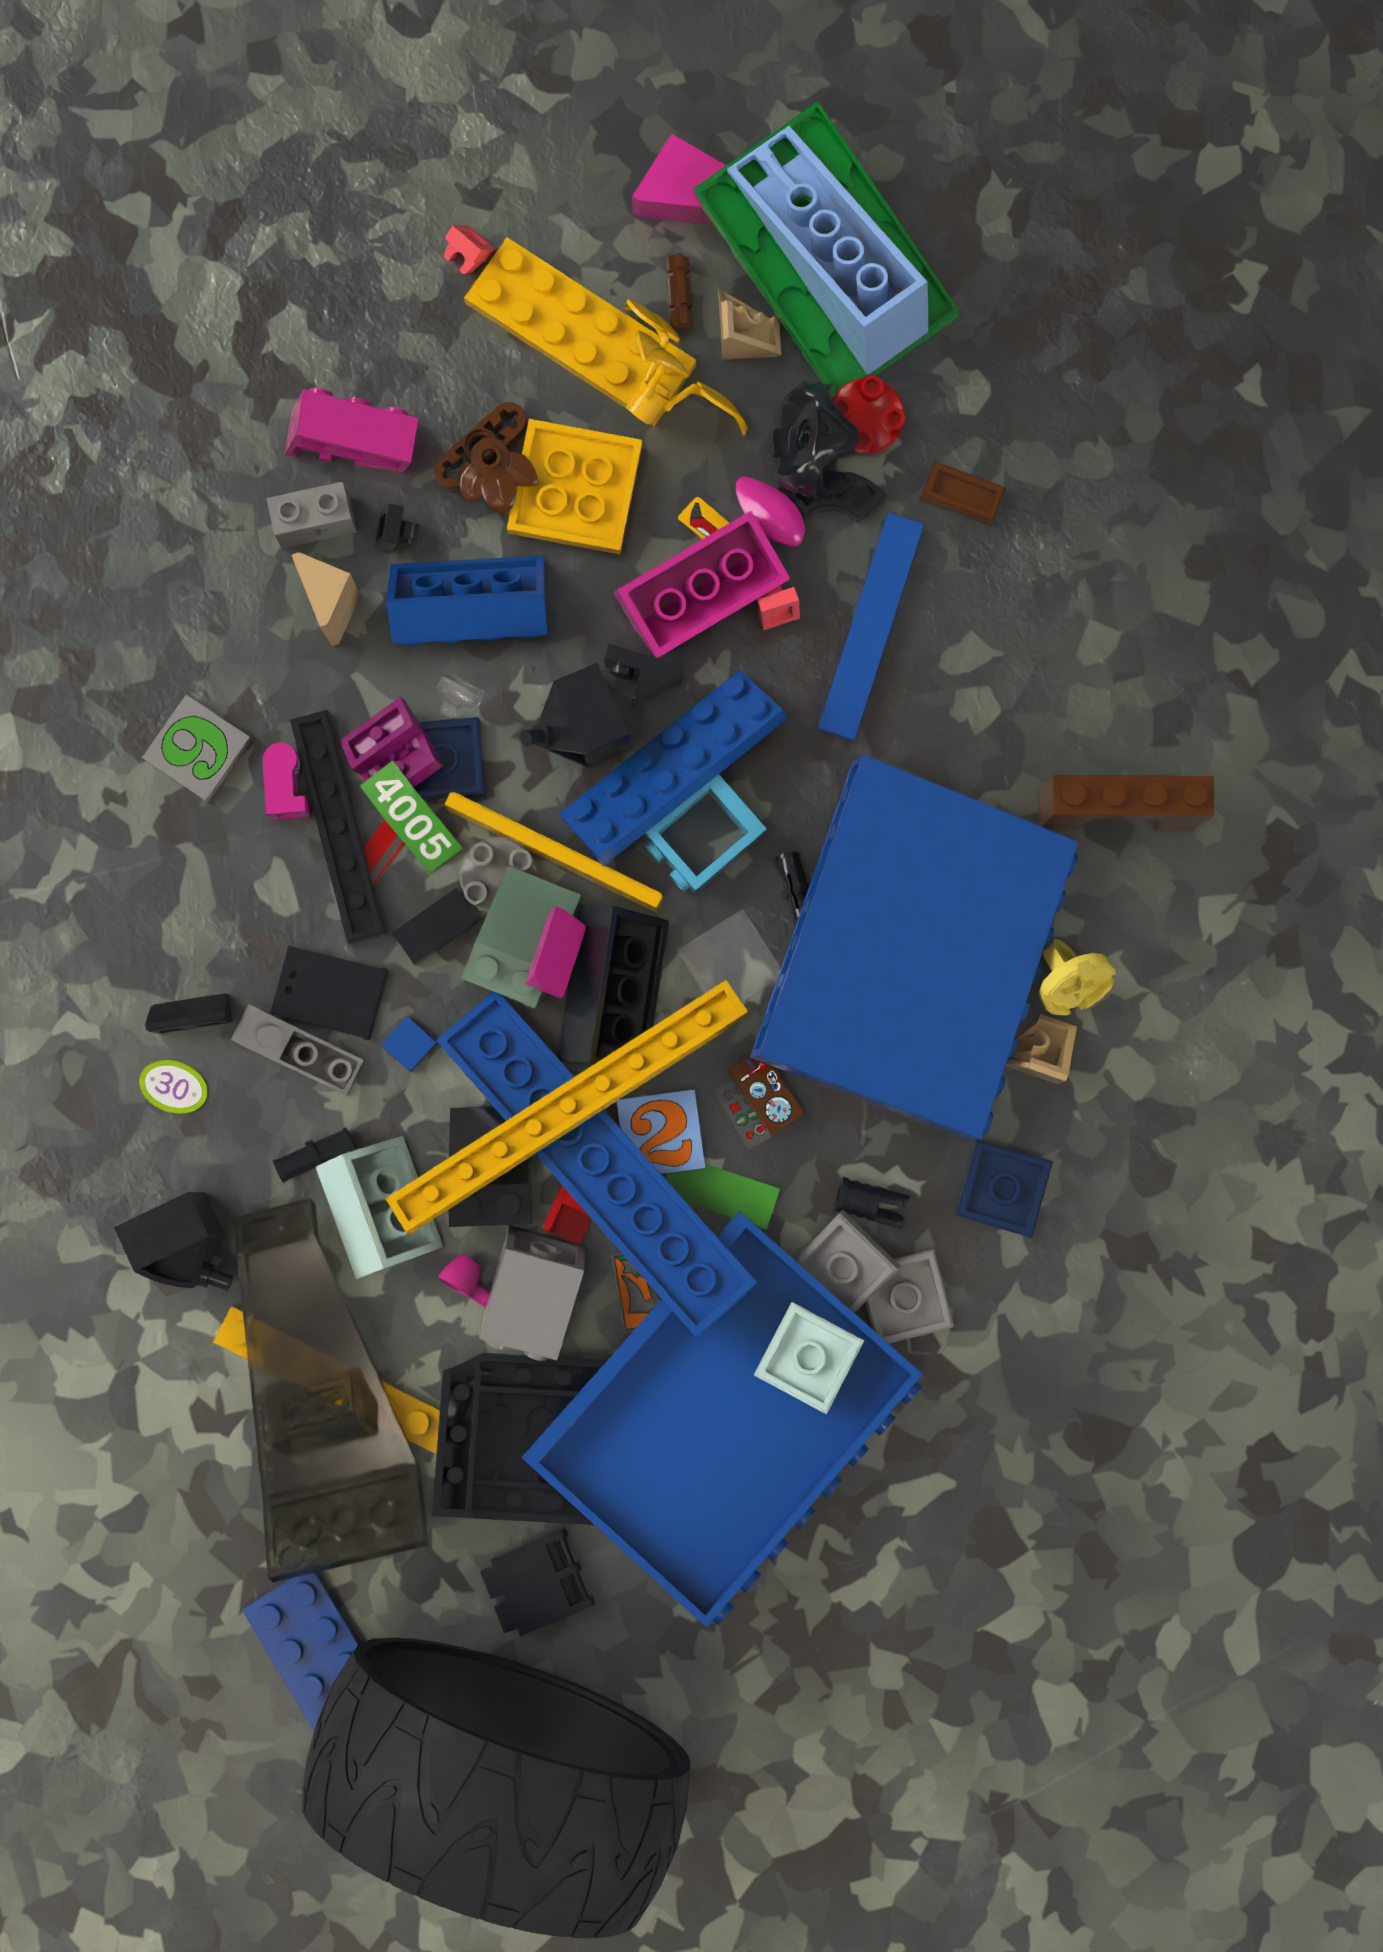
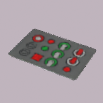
M732 1079L714 1089V1093L748 1150L788 1128L787 1125L770 1136Z

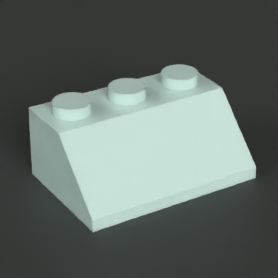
M403 1136L344 1153L316 1166L356 1279L443 1247L434 1219L409 1235L386 1200L387 1197L418 1178Z

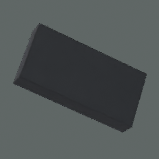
M455 888L393 931L392 934L416 966L480 921L458 889Z

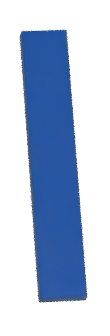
M887 513L817 731L854 743L924 527L923 523Z

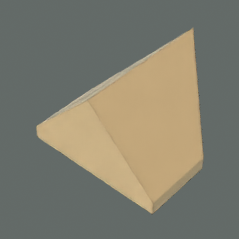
M718 287L722 360L768 358L782 355L780 322L775 316L771 318L765 316L763 312L757 311Z
M1039 1014L1037 1020L1015 1035L1018 1039L1017 1048L1012 1058L1007 1060L1005 1066L1054 1084L1065 1082L1069 1076L1077 1026Z

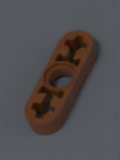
M512 402L498 405L437 461L435 475L438 484L443 490L450 493L461 492L460 478L456 480L450 477L446 480L447 474L445 469L449 466L452 469H457L463 463L462 456H460L461 453H465L467 460L471 463V444L480 438H496L488 429L492 427L496 434L503 427L502 417L506 415L511 419L516 416V428L512 429L510 426H506L499 432L500 439L503 440L501 442L505 444L507 449H510L524 436L527 430L525 413L519 405ZM493 450L483 457L484 463L488 465L493 464L497 460V454ZM467 462L462 467H460V476L462 475L464 470L469 466Z

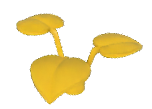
M628 299L624 310L633 311L642 320L655 328L660 337V344L640 330L637 331L636 340L642 362H651L645 379L639 385V389L628 402L626 408L641 421L651 425L663 408L670 412L675 404L690 394H696L706 398L732 415L737 420L744 436L748 431V427L736 407L724 395L700 381L697 384L690 385L671 399L667 398L671 391L660 382L667 367L686 378L689 376V372L681 362L665 350L669 338L678 343L680 337L662 317L650 311L644 305Z

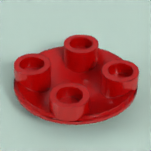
M870 375L865 378L854 379L844 384L834 394L832 398L833 403L859 432L858 444L850 451L860 454L877 453L891 446L899 437L905 422L904 407L896 391L879 377Z

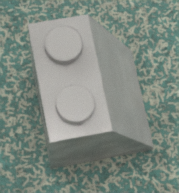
M509 1225L482 1320L479 1339L484 1340L488 1346L498 1350H508L510 1347L524 1351L526 1356L534 1360L546 1361L548 1358L557 1360L584 1273L585 1246Z

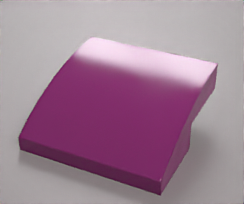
M401 697L340 740L352 770L361 775L363 782L391 761L395 762L413 787L443 767L427 734L406 701Z

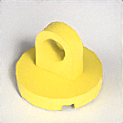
M1054 939L1046 949H1043L1042 954L1052 972L1043 981L1039 989V997L1045 1009L1051 1014L1069 1015L1071 1014L1069 1009L1077 1006L1080 1010L1087 1009L1101 1000L1112 988L1114 983L1112 975H1116V971L1105 955L1089 953L1077 956L1067 944L1059 939Z

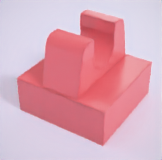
M452 225L445 237L449 243L444 253V258L447 261H455L458 255L462 253L465 259L460 269L462 274L473 273L483 262H489L497 250L469 225Z
M781 585L764 594V597L757 599L758 615L763 630L800 619L799 599L794 587L782 590Z

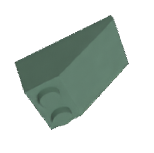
M508 865L475 941L461 979L536 1008L543 991L525 985L548 913L557 906L573 916L581 894Z

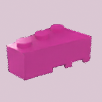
M322 388L303 389L291 412L284 455L296 457L297 450L320 453V461L332 462L333 455L355 460L356 466L402 473L410 465L418 418L408 416V412L401 408L387 407L386 409L370 406L371 403L361 398L351 397L345 400L333 397L330 391Z

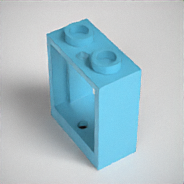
M718 774L644 834L648 842L643 846L658 863L664 859L672 868L673 872L669 876L683 892L690 889L696 896L766 835L767 828ZM709 794L744 833V836L696 876L660 834L704 796Z

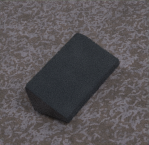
M224 993L154 1004L149 1009L145 1028L148 1032L163 1034L230 1023L233 1020L229 995Z

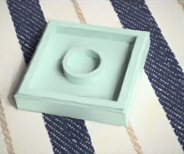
M791 1302L754 1376L827 1414L864 1340Z

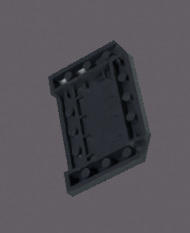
M483 1353L471 1360L444 1370L442 1376L432 1516L594 1525L521 1457L607 1360L558 1357L557 1360L548 1358L546 1361H539L526 1355Z

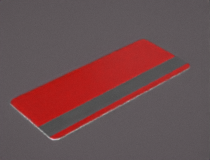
M385 819L364 846L374 885L405 844Z

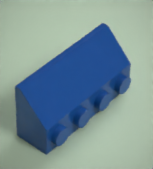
M544 555L390 564L386 606L392 644L414 646L422 642L442 641L444 643H456L461 640L470 639L494 641L504 637L531 639L538 635H547L548 614Z

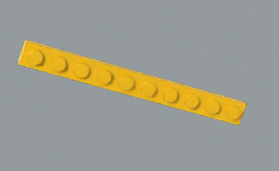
M723 981L386 1198L388 1204L406 1233L412 1234L748 1017L747 1009L728 981Z

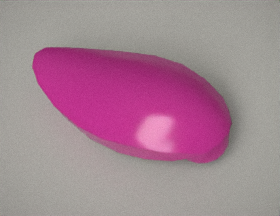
M745 476L739 478L736 482V493L744 513L746 514L752 510L768 539L789 547L800 545L805 533V524L796 505L785 494L762 481Z

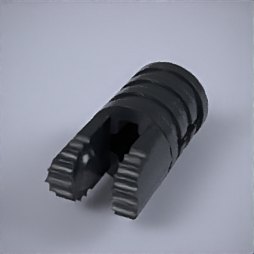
M842 1177L836 1195L834 1211L840 1213L844 1210L848 1215H856L859 1218H867L869 1221L902 1229L905 1222L904 1217L898 1213L879 1208V1203L882 1202L907 1208L910 1206L912 1196Z

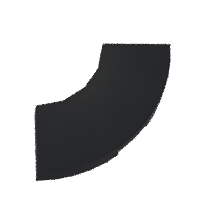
M824 471L823 480L826 495L820 499H815L812 496L806 497L799 492L793 493L783 486L778 489L796 505L803 520L818 512L834 511L846 514L858 523L885 500L887 496L872 481L848 471L846 473Z

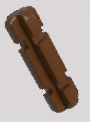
M677 253L667 258V273H671V276H668L669 308H673V311H670V326L678 331H683L684 329H690L693 325L692 311H688L692 307L690 276H686V274L690 273L689 258L681 253Z

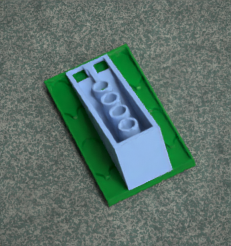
M818 101L694 188L695 197L700 202L703 211L772 307L778 320L802 351L803 357L823 384L833 383L832 388L829 390L832 397L849 381L865 378L870 375L877 376L882 370L890 367L911 352L913 348L918 347L939 332L944 326L946 327L959 317V309Z

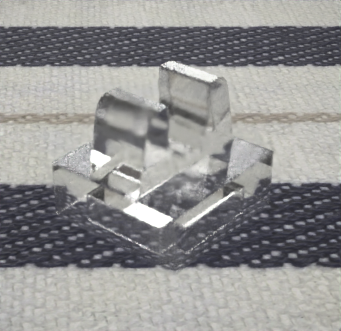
M453 674L442 676L436 688V691L446 695L440 713L451 719L459 718L465 706L469 708L478 706L485 694L484 690Z

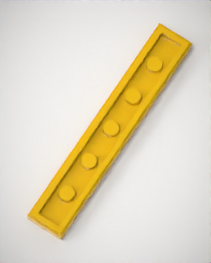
M450 792L445 802L448 812L499 837L510 838L523 845L528 851L655 913L658 912L663 901L662 893L607 866H603L601 863L462 795Z

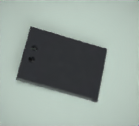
M288 945L270 1014L359 1036L364 1040H370L388 970Z

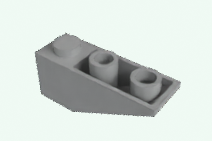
M248 1004L231 1040L345 1095H347L363 1062V1059Z

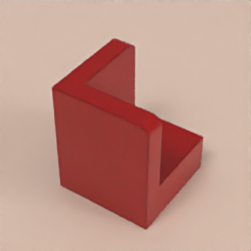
M562 1186L542 1229L575 1244H580L592 1219Z

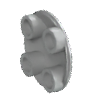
M490 837L476 843L465 854L460 866V885L466 900L479 910L488 913L508 865L538 877L537 866L531 853L523 845L507 837Z

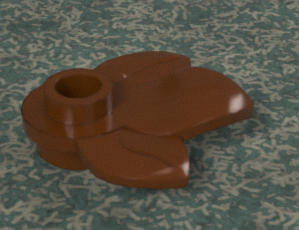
M492 437L483 438L473 446L470 456L471 464L464 470L460 478V488L466 502L477 500L483 496L491 508L504 515H508L514 505L517 494L516 486L531 487L538 484L537 474L530 460L521 453L509 452L503 442ZM487 450H493L497 454V460L490 465L483 461V454Z

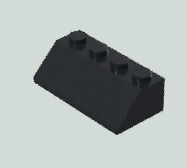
M581 905L579 921L586 925V929L569 979L557 1057L560 1061L591 1067L653 1027L669 920L613 905Z

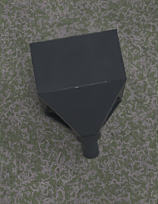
M597 662L553 681L538 724H535L532 729L523 730L520 733V741L524 746L537 745L587 768L631 750L630 734Z
M187 1192L114 1227L135 1273L150 1280L175 1287L195 1288L202 1286L207 1288L208 1285L225 1291L229 1290L233 1276L215 1270V1265L211 1264L225 1234L205 1192Z

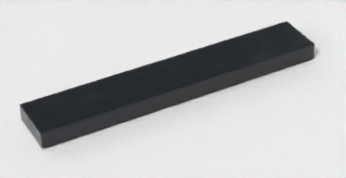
M328 710L290 719L347 943L350 945L387 935L330 713Z

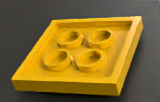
M529 419L522 454L530 460L535 468L538 484L531 487L516 486L517 494L509 514L507 533L621 555L643 446L642 440Z

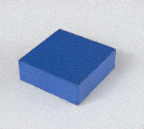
M407 1016L381 1046L407 1070L412 1072L437 1045V1042Z

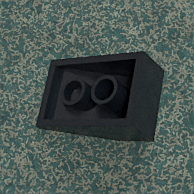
M494 1107L450 1108L449 1157L495 1129L506 1120ZM531 1157L448 1210L449 1227L532 1224Z

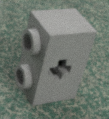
M343 482L266 498L274 536L282 549L357 532L350 496Z

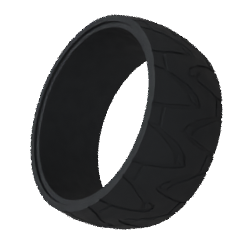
M375 1638L358 1644L345 1666L333 1682L318 1716L305 1766L302 1809L307 1822L315 1833L324 1839L335 1851L341 1853L343 1857L373 1876L389 1882L392 1886L414 1896L416 1895L423 1900L472 1918L482 1919L485 1922L521 1931L557 1937L604 1938L620 1935L634 1928L664 1881L677 1850L686 1815L691 1762L683 1747L652 1722L594 1691L558 1676L506 1658L451 1644L412 1638Z

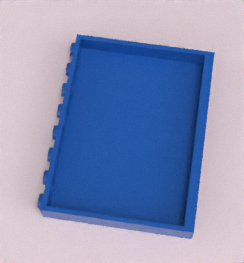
M863 754L851 764L750 1058L966 1140L981 1139L982 1135L989 1131L993 1121V1113L990 1111L994 1098L1001 1094L1005 1085L1006 1078L1003 1075L1007 1060L1012 1058L1017 1048L1018 1039L1015 1037L1019 1023H1022L1028 1014L1030 1002L1027 998L1031 986L1037 983L1041 975L1042 964L1039 961L1043 949L1049 946L1054 935V928L1051 925L1055 913L1060 911L1066 898V891L1063 888L1067 876L1073 873L1077 865L1078 855L1075 854L1078 841Z
M740 1211L717 1238L757 1281L758 1285L698 1339L693 1336L661 1299L521 1457L706 1628L712 1621L719 1625L734 1607L729 1602L739 1589L746 1593L761 1576V1573L756 1570L766 1557L771 1561L775 1560L788 1544L784 1536L794 1525L800 1530L815 1513V1510L811 1507L820 1494L827 1498L842 1481L838 1473L847 1463L854 1467L869 1449L864 1443L874 1431L880 1436L895 1419L891 1411L900 1401L907 1405L922 1387L917 1381L923 1375ZM791 1302L864 1340L827 1414L754 1376Z

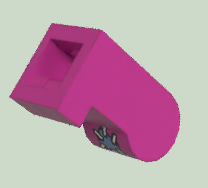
M279 742L269 746L263 754L266 815L272 820L311 817L310 801L305 796H299L297 776L302 769L299 755L290 745Z

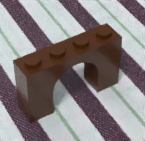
M1052 775L1038 791V825L1048 830L1077 831L1084 823L1094 820L1146 818L1154 819V831H1194L1214 816V776Z

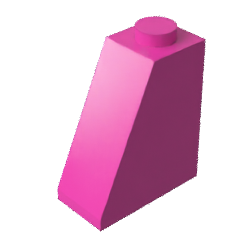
M671 134L632 196L633 213L645 218L714 225L695 197L694 188L726 165Z

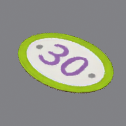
M174 1060L153 1062L143 1069L139 1078L140 1089L145 1098L155 1107L166 1112L176 1114L190 1113L199 1109L207 1099L208 1090L203 1077L195 1069L182 1062Z

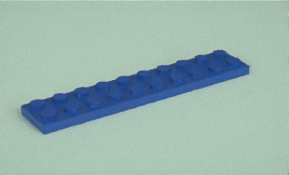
M494 991L436 1040L506 1121L574 1078L570 1071L505 998ZM604 1110L535 1154L696 1339L758 1285L757 1281Z

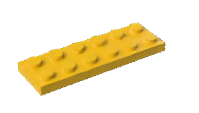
M506 237L464 297L466 305L625 408L639 389V385L645 379L651 362H642L636 340L637 331L640 330L660 344L659 335L508 237ZM668 342L665 350L675 356L690 375L696 367V359ZM668 367L660 382L671 391L667 396L668 399H671L678 393L687 378ZM664 408L653 421L652 426H655L665 412Z

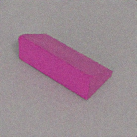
M555 906L548 913L525 985L562 999L586 925L562 908Z

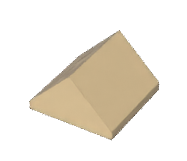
M300 552L292 555V558L319 626L332 646L337 645L342 639L361 593L350 573Z

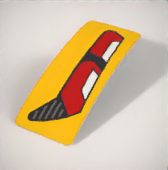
M696 497L678 516V519L701 539L729 524L726 519L699 497Z

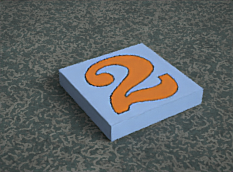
M695 1089L620 1099L617 1101L620 1129L660 1174L705 1168Z

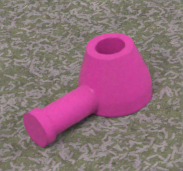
M460 1254L442 1269L437 1278L449 1288L486 1308L490 1291L478 1284L482 1267L469 1257Z

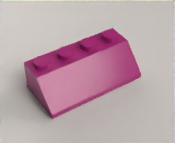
M751 510L614 591L613 594L635 631L657 659L790 580V577Z

